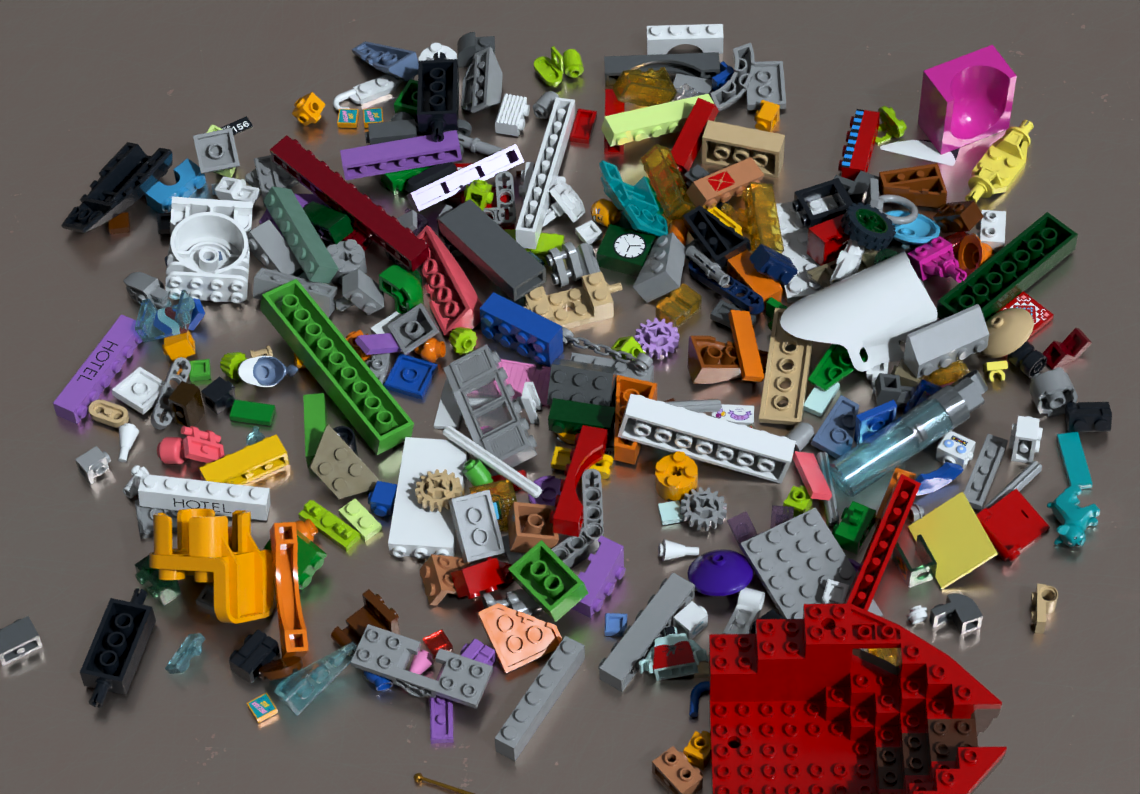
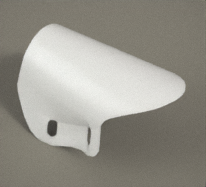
M903 251L796 301L783 312L780 324L786 332L797 338L844 346L849 353L854 368L863 372L882 363L904 359L905 352L901 350L899 340L906 341L908 334L937 322V309L914 271L910 259ZM863 347L868 355L867 362L862 361L859 353Z

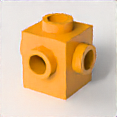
M311 92L300 97L295 102V108L291 114L304 126L311 123L315 124L322 115L320 113L326 104Z

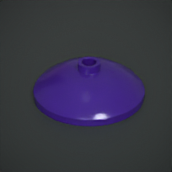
M721 549L706 552L696 558L689 566L688 581L695 584V590L702 594L726 596L737 593L747 587L754 573L752 566L744 555L736 551Z

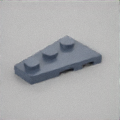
M841 395L812 439L811 445L848 465L859 405Z

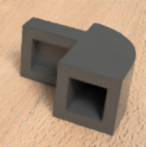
M475 32L463 35L457 43L458 67H469L473 62L474 54L488 47H491L495 54V36L476 37Z
M864 171L859 172L855 181L838 175L834 177V179L839 178L853 203H863V205L870 178L879 180L878 176Z
M879 373L875 380L877 405L880 406L894 400L897 407L914 409L916 406L914 387L901 386L900 375Z
M962 594L947 595L946 604H939L931 609L929 621L933 628L954 621L962 635L981 628L983 615L971 598Z

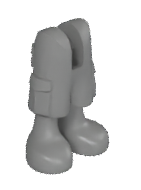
M523 589L508 592L506 599L494 600L490 593L482 594L484 609L499 603L528 615L543 610Z

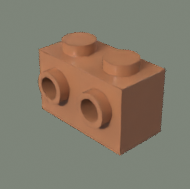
M674 746L652 761V773L672 794H696L703 788L702 772L697 767H693L688 762L686 755L682 751L678 752Z

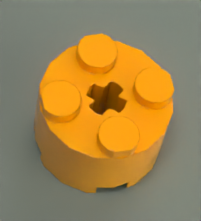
M677 451L674 454L664 456L656 463L655 489L661 498L666 501L667 499L679 500L681 503L686 493L690 494L691 489L696 490L698 467L695 461L686 456L684 452Z

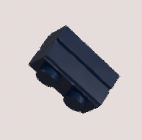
M763 244L759 245L749 258L757 272L765 274V276L783 285H787L798 271L789 257Z

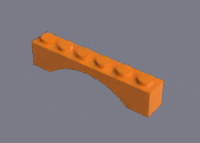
M296 522L274 523L270 529L282 658L292 656L304 657L309 650L307 630L299 594Z

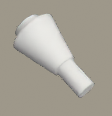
M125 423L119 426L120 453L118 461L120 462L127 461L128 452L139 434V430L133 424Z
M665 539L658 546V556L662 557L663 561L685 555H699V547H685V545Z

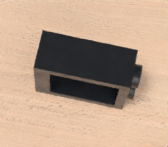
M839 178L794 192V201H792L794 211L799 213L801 223L807 229L845 214L848 207L853 204ZM832 195L838 208L813 215L807 203Z

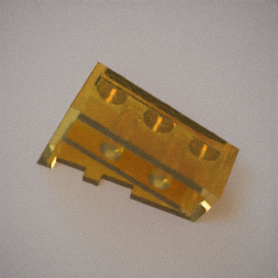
M661 67L656 71L653 68H648L644 72H641L640 69L622 71L612 87L618 101L648 107L672 102L677 94L665 67Z

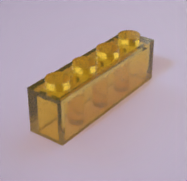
M655 144L640 158L644 165L643 169L648 174L650 184L656 192V198L664 210L663 214L669 220H683V215L695 209L696 206L686 194L687 186L670 149Z
M750 182L747 188L743 190L742 200L745 202V217L748 220L751 251L754 252L759 245L763 244L782 254L784 247L773 185Z

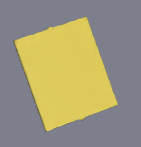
M963 492L939 507L934 508L933 511L923 516L922 519L920 518L908 526L918 546L920 534L922 535L936 560L937 568L936 575L934 576L942 589L998 555Z

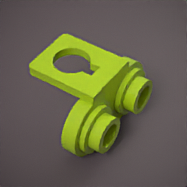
M554 46L551 47V59L542 56L534 61V70L551 87L560 84L563 79L562 74H564L563 57Z
M880 107L878 112H880L882 124L879 125L878 131L887 130L882 138L876 137V144L883 143L893 137L900 138L907 129L905 122L896 118L892 107Z

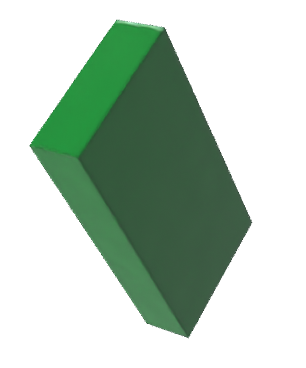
M234 400L229 417L231 421L271 426L276 408L275 405Z

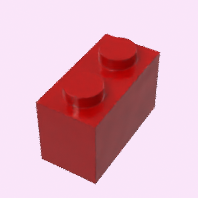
M497 557L451 572L458 598L467 596L468 599L480 596L479 591L484 590L485 593L497 590V585L505 583Z

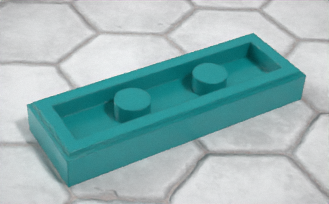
M1078 432L1057 434L1056 439L1069 486L1076 484L1080 489L1092 488L1093 483Z

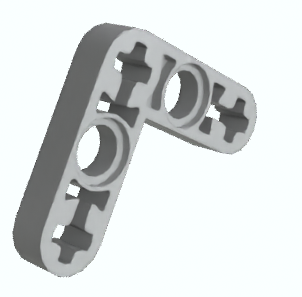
M500 171L495 177L497 207L485 208L484 212L493 217L492 220L502 228L515 224L516 209L513 176L508 171ZM502 178L507 180V189H503ZM503 195H509L511 200L508 203H503L500 198ZM505 209H509V220H505Z

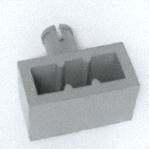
M356 269L342 277L343 297L335 302L338 310L342 312L355 305L364 313L370 315L384 308V292L379 289L378 283L360 269Z

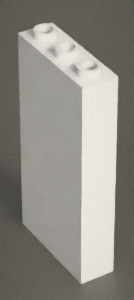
M405 437L388 540L390 555L396 557H417L420 559L429 558L431 554L455 557L457 534L451 510L443 507L441 512L438 511V508L431 512L429 506L424 509L422 503H418L415 494L416 482H421L420 476L427 477L428 471L434 474L436 469L439 470V473H442L446 469L448 475L453 472L455 473V478L459 477L460 484L462 485L461 496L464 495L466 477L462 471L464 469L463 465L469 460L470 453L451 440Z

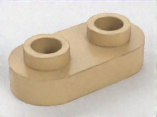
M95 400L89 405L90 416L95 421L116 428L129 421L128 411L123 406L105 400Z

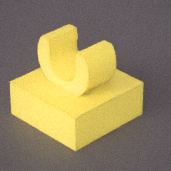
M1007 360L983 364L984 373L990 372L988 374L989 382L994 381V373L1000 375V381L1005 380V373L1003 371L1008 369Z

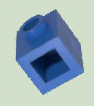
M377 481L374 491L370 492L368 497V504L371 505L372 513L381 517H392L397 484Z

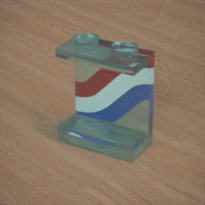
M182 290L178 305L158 310L150 299L142 300L135 330L143 342L146 343L188 332L193 309L195 308L193 298L189 296L186 290Z

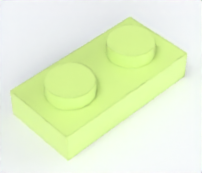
M356 498L338 510L339 515L353 529L360 533L364 541H367L382 530V525Z

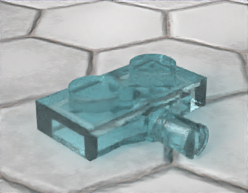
M201 633L189 634L165 669L170 674L186 671L190 666L192 657L201 655L202 643L206 638Z

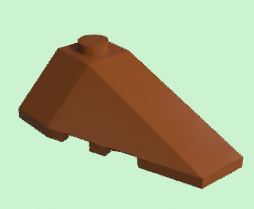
M711 336L689 337L687 368L693 384H713L742 378L733 342L727 341L722 343L716 341V338ZM758 349L763 373H765L768 352Z

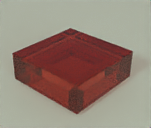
M442 629L423 638V643L433 656V659H435L439 648L446 651L453 650V645Z

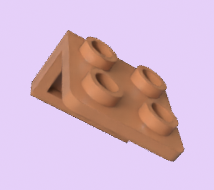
M431 554L420 568V576L424 583L429 605L437 606L447 593L457 594L451 572L471 566L470 562L464 563L463 557Z

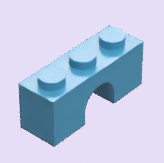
M188 158L173 169L176 180L175 185L167 186L158 181L145 193L147 205L156 212H171L172 197L189 198L190 195L202 188L206 183L205 173L201 174L200 167Z

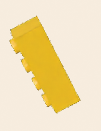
M276 434L266 437L253 445H248L235 453L227 454L219 460L207 463L200 467L199 470L202 481L244 485L289 465L287 451Z

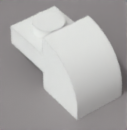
M224 176L214 190L220 200L253 202V206L261 195L259 188L242 185L240 179Z

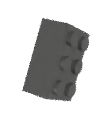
M556 358L551 364L547 404L552 405L553 398L613 407L617 368Z

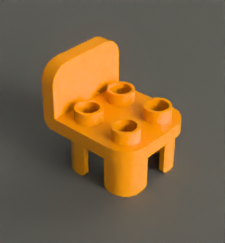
M194 508L178 511L177 548L172 549V518L164 513L153 514L154 552L149 553V567L158 569L159 580L185 579V575L195 576V582H214V611L217 619L222 623L238 624L266 618L272 614L276 605L272 551L258 549L251 536V511L236 510L232 513V548L228 545L227 516H215L213 509Z

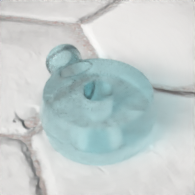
M254 426L252 428L253 432L247 436V446L260 442L265 438L259 432L258 426Z

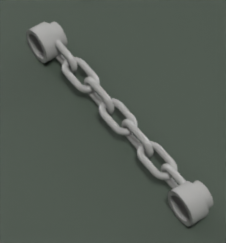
M562 327L563 345L573 343L575 347L581 349L588 348L594 350L596 354L602 356L609 355L615 357L617 361L624 363H633L638 370L643 372L648 370L653 363V360L644 353H639L637 357H633L632 354L624 351L617 352L609 346L603 344L596 345L582 337L575 338L570 330ZM579 340L584 341V346L579 345ZM600 347L605 348V353L600 352ZM621 354L627 355V356H626V359H627V360L621 359V358H622V355H621Z

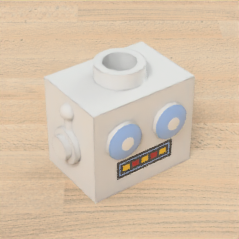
M950 431L946 433L938 444L936 460L943 464L945 462L958 464L964 470L968 462L974 457L976 442Z

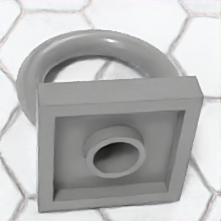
M870 178L864 205L869 204L872 208L876 207L881 213H884L882 211L883 203H897L905 206L910 211V214L904 217L886 214L887 218L892 220V224L904 225L916 220L918 209L913 202L898 195L879 196L878 179Z

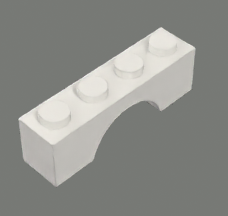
M723 24L647 26V55L667 54L670 49L681 44L695 45L703 53L719 52V54H723Z

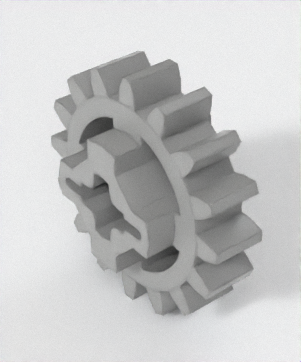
M699 487L698 492L691 489L690 494L686 493L684 495V500H681L680 515H684V522L690 521L689 527L696 525L697 530L704 527L708 531L709 526L716 529L717 523L723 524L727 514V503H723V496L717 497L718 491L711 493L709 487L706 491Z

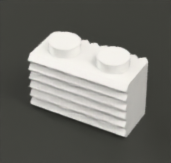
M504 94L495 121L496 133L519 136L520 131L524 130V117L528 116L530 111V105H527V98L525 96Z

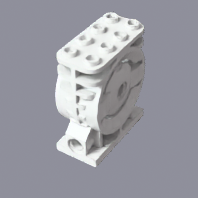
M172 197L171 240L167 257L165 284L168 297L174 300H192L195 298L204 301L241 303L247 299L250 258L248 238L252 227L253 202ZM218 251H221L223 260L219 261Z

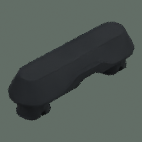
M453 162L437 164L411 177L407 181L405 189L410 194L456 172L457 167Z

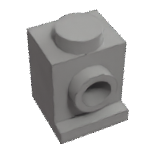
M97 446L75 459L79 472L90 485L94 483L93 478L102 475L109 469L108 463L111 462L109 455L105 451L102 452Z

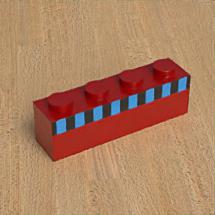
M857 109L855 117L851 116V131H847L846 142L848 144L843 146L842 157L844 159L839 161L838 166L841 177L855 181L860 171L868 172L880 125V112Z

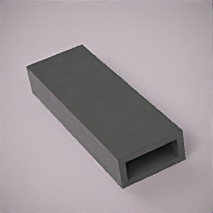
M471 199L438 219L440 233L514 302L546 282V268Z

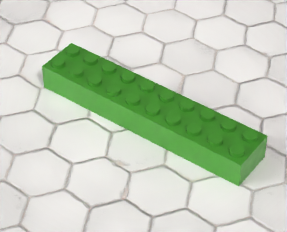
M297 279L262 294L260 306L262 313L376 455L404 442L405 437H412L414 422Z

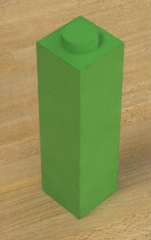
M324 393L303 395L305 456L308 468H310L327 425Z

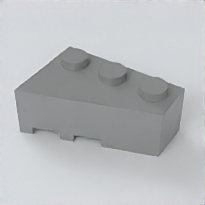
M270 220L249 231V251L267 269L296 277L303 273V269L288 243Z

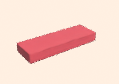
M794 451L793 461L810 498L830 501L832 493L814 454Z

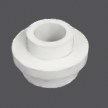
M918 605L909 610L910 613L906 616L908 620H911L912 624H917L928 618V609Z

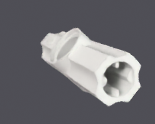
M849 239L845 250H841L838 256L836 268L830 278V284H834L857 273L862 255L866 249L865 246H860L855 240Z

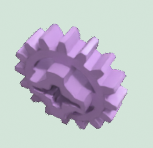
M654 318V322L647 319L646 325L641 323L640 329H636L635 340L641 345L645 354L649 353L650 358L653 355H656L657 359H660V355L668 357V352L674 353L675 348L679 346L678 328L673 327V322L666 324L664 318L661 322L657 318Z

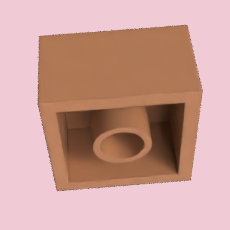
M513 502L507 516L510 552L527 553L541 540L550 549L557 546L559 536L558 533H553V524L550 523V515L552 510H556L555 506Z

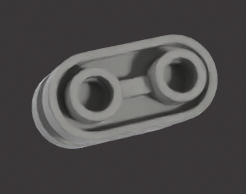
M572 242L563 244V251L561 252L556 247L547 251L546 261L553 272L551 278L555 285L558 284L559 287L568 285L569 277L574 281H578L583 276L579 257ZM563 259H565L568 267L567 270L565 269Z

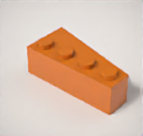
M617 375L614 460L635 465L642 444L617 437L630 394L642 395L645 398L657 400V383Z

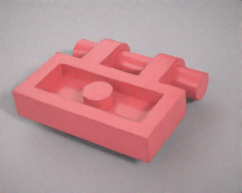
M182 426L181 434L187 435L183 439L185 458L210 463L224 457L223 445L218 444L221 441L220 435L210 430L201 431L198 427Z

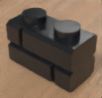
M1067 402L1065 407L1067 431L1110 432L1112 412L1109 402Z
M259 629L253 635L249 634L244 640V645L239 650L233 651L229 658L232 672L250 684L253 683L259 676V668L270 663L280 652L278 642Z

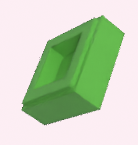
M209 359L189 361L191 364L190 382L211 380Z

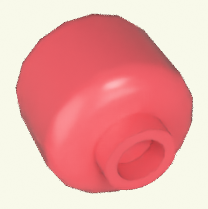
M165 437L158 444L157 455L163 463L180 465L185 462L187 458L184 456V438Z

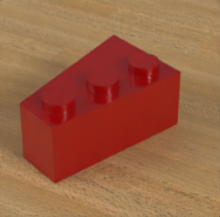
M843 215L808 228L807 255L820 266L836 260L841 250H845L850 236L846 235L844 228L841 227Z

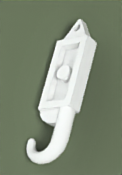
M388 74L380 76L337 95L333 100V106L337 111L339 109H350L349 107H341L339 105L341 101L349 98L354 103L365 104L396 92V88L403 80Z

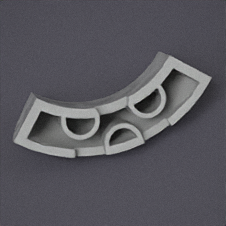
M751 43L733 49L735 67L731 79L721 88L710 93L711 99L719 112L736 103L745 93L751 82L755 65L754 51Z

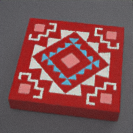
M1024 291L999 310L1002 311L1008 308L1027 310L1034 320V327L1030 337L1053 320L1054 314Z

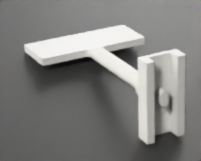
M446 376L434 428L445 429L446 426L450 425L454 429H459L462 413ZM525 382L522 396L517 397L514 401H518L521 408L526 410L531 424H539L540 420L536 410H542L543 407L534 383ZM468 398L471 407H481L495 400L492 398ZM505 403V404H503V405H501V406H499V407H507V406H506V403Z

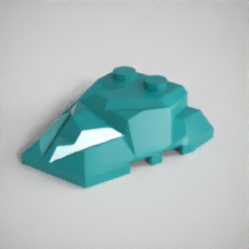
M602 160L599 163V168L602 175L601 182L604 187V193L612 200L619 211H623L632 228L655 237L668 235L667 220L662 216L665 213V207H661L660 204L664 200V196L658 182L643 176L634 186L622 181L616 165Z

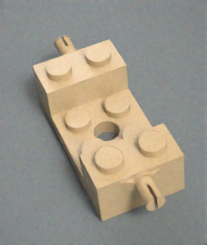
M601 271L582 276V287L546 295L543 286L537 287L524 295V307L568 329L614 317V302L611 293L622 291L623 289L621 282L609 285ZM566 307L574 308L572 311L564 310Z

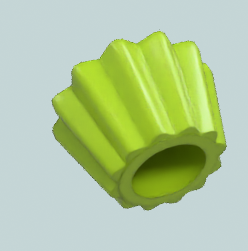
M456 327L455 330H452L449 337L453 349L460 355H467L469 351H472L478 339L475 331L464 327Z
M241 352L224 354V357L221 358L220 368L227 376L237 380L240 378L238 368L243 361L247 360L246 355Z

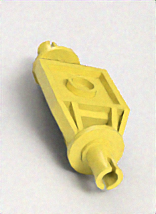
M1023 120L1019 127H1009L1005 135L990 146L972 170L971 178L968 181L971 191L966 195V201H972L973 199L977 203L980 197L989 198L993 194L1007 192L1025 167L1027 148L1031 143L1028 134L1034 127L1031 121Z

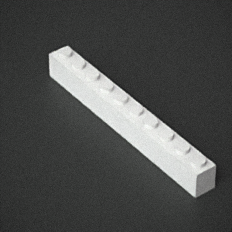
M558 97L555 99L515 229L516 242L523 248L536 250L552 197L549 191L555 186L575 119V100Z

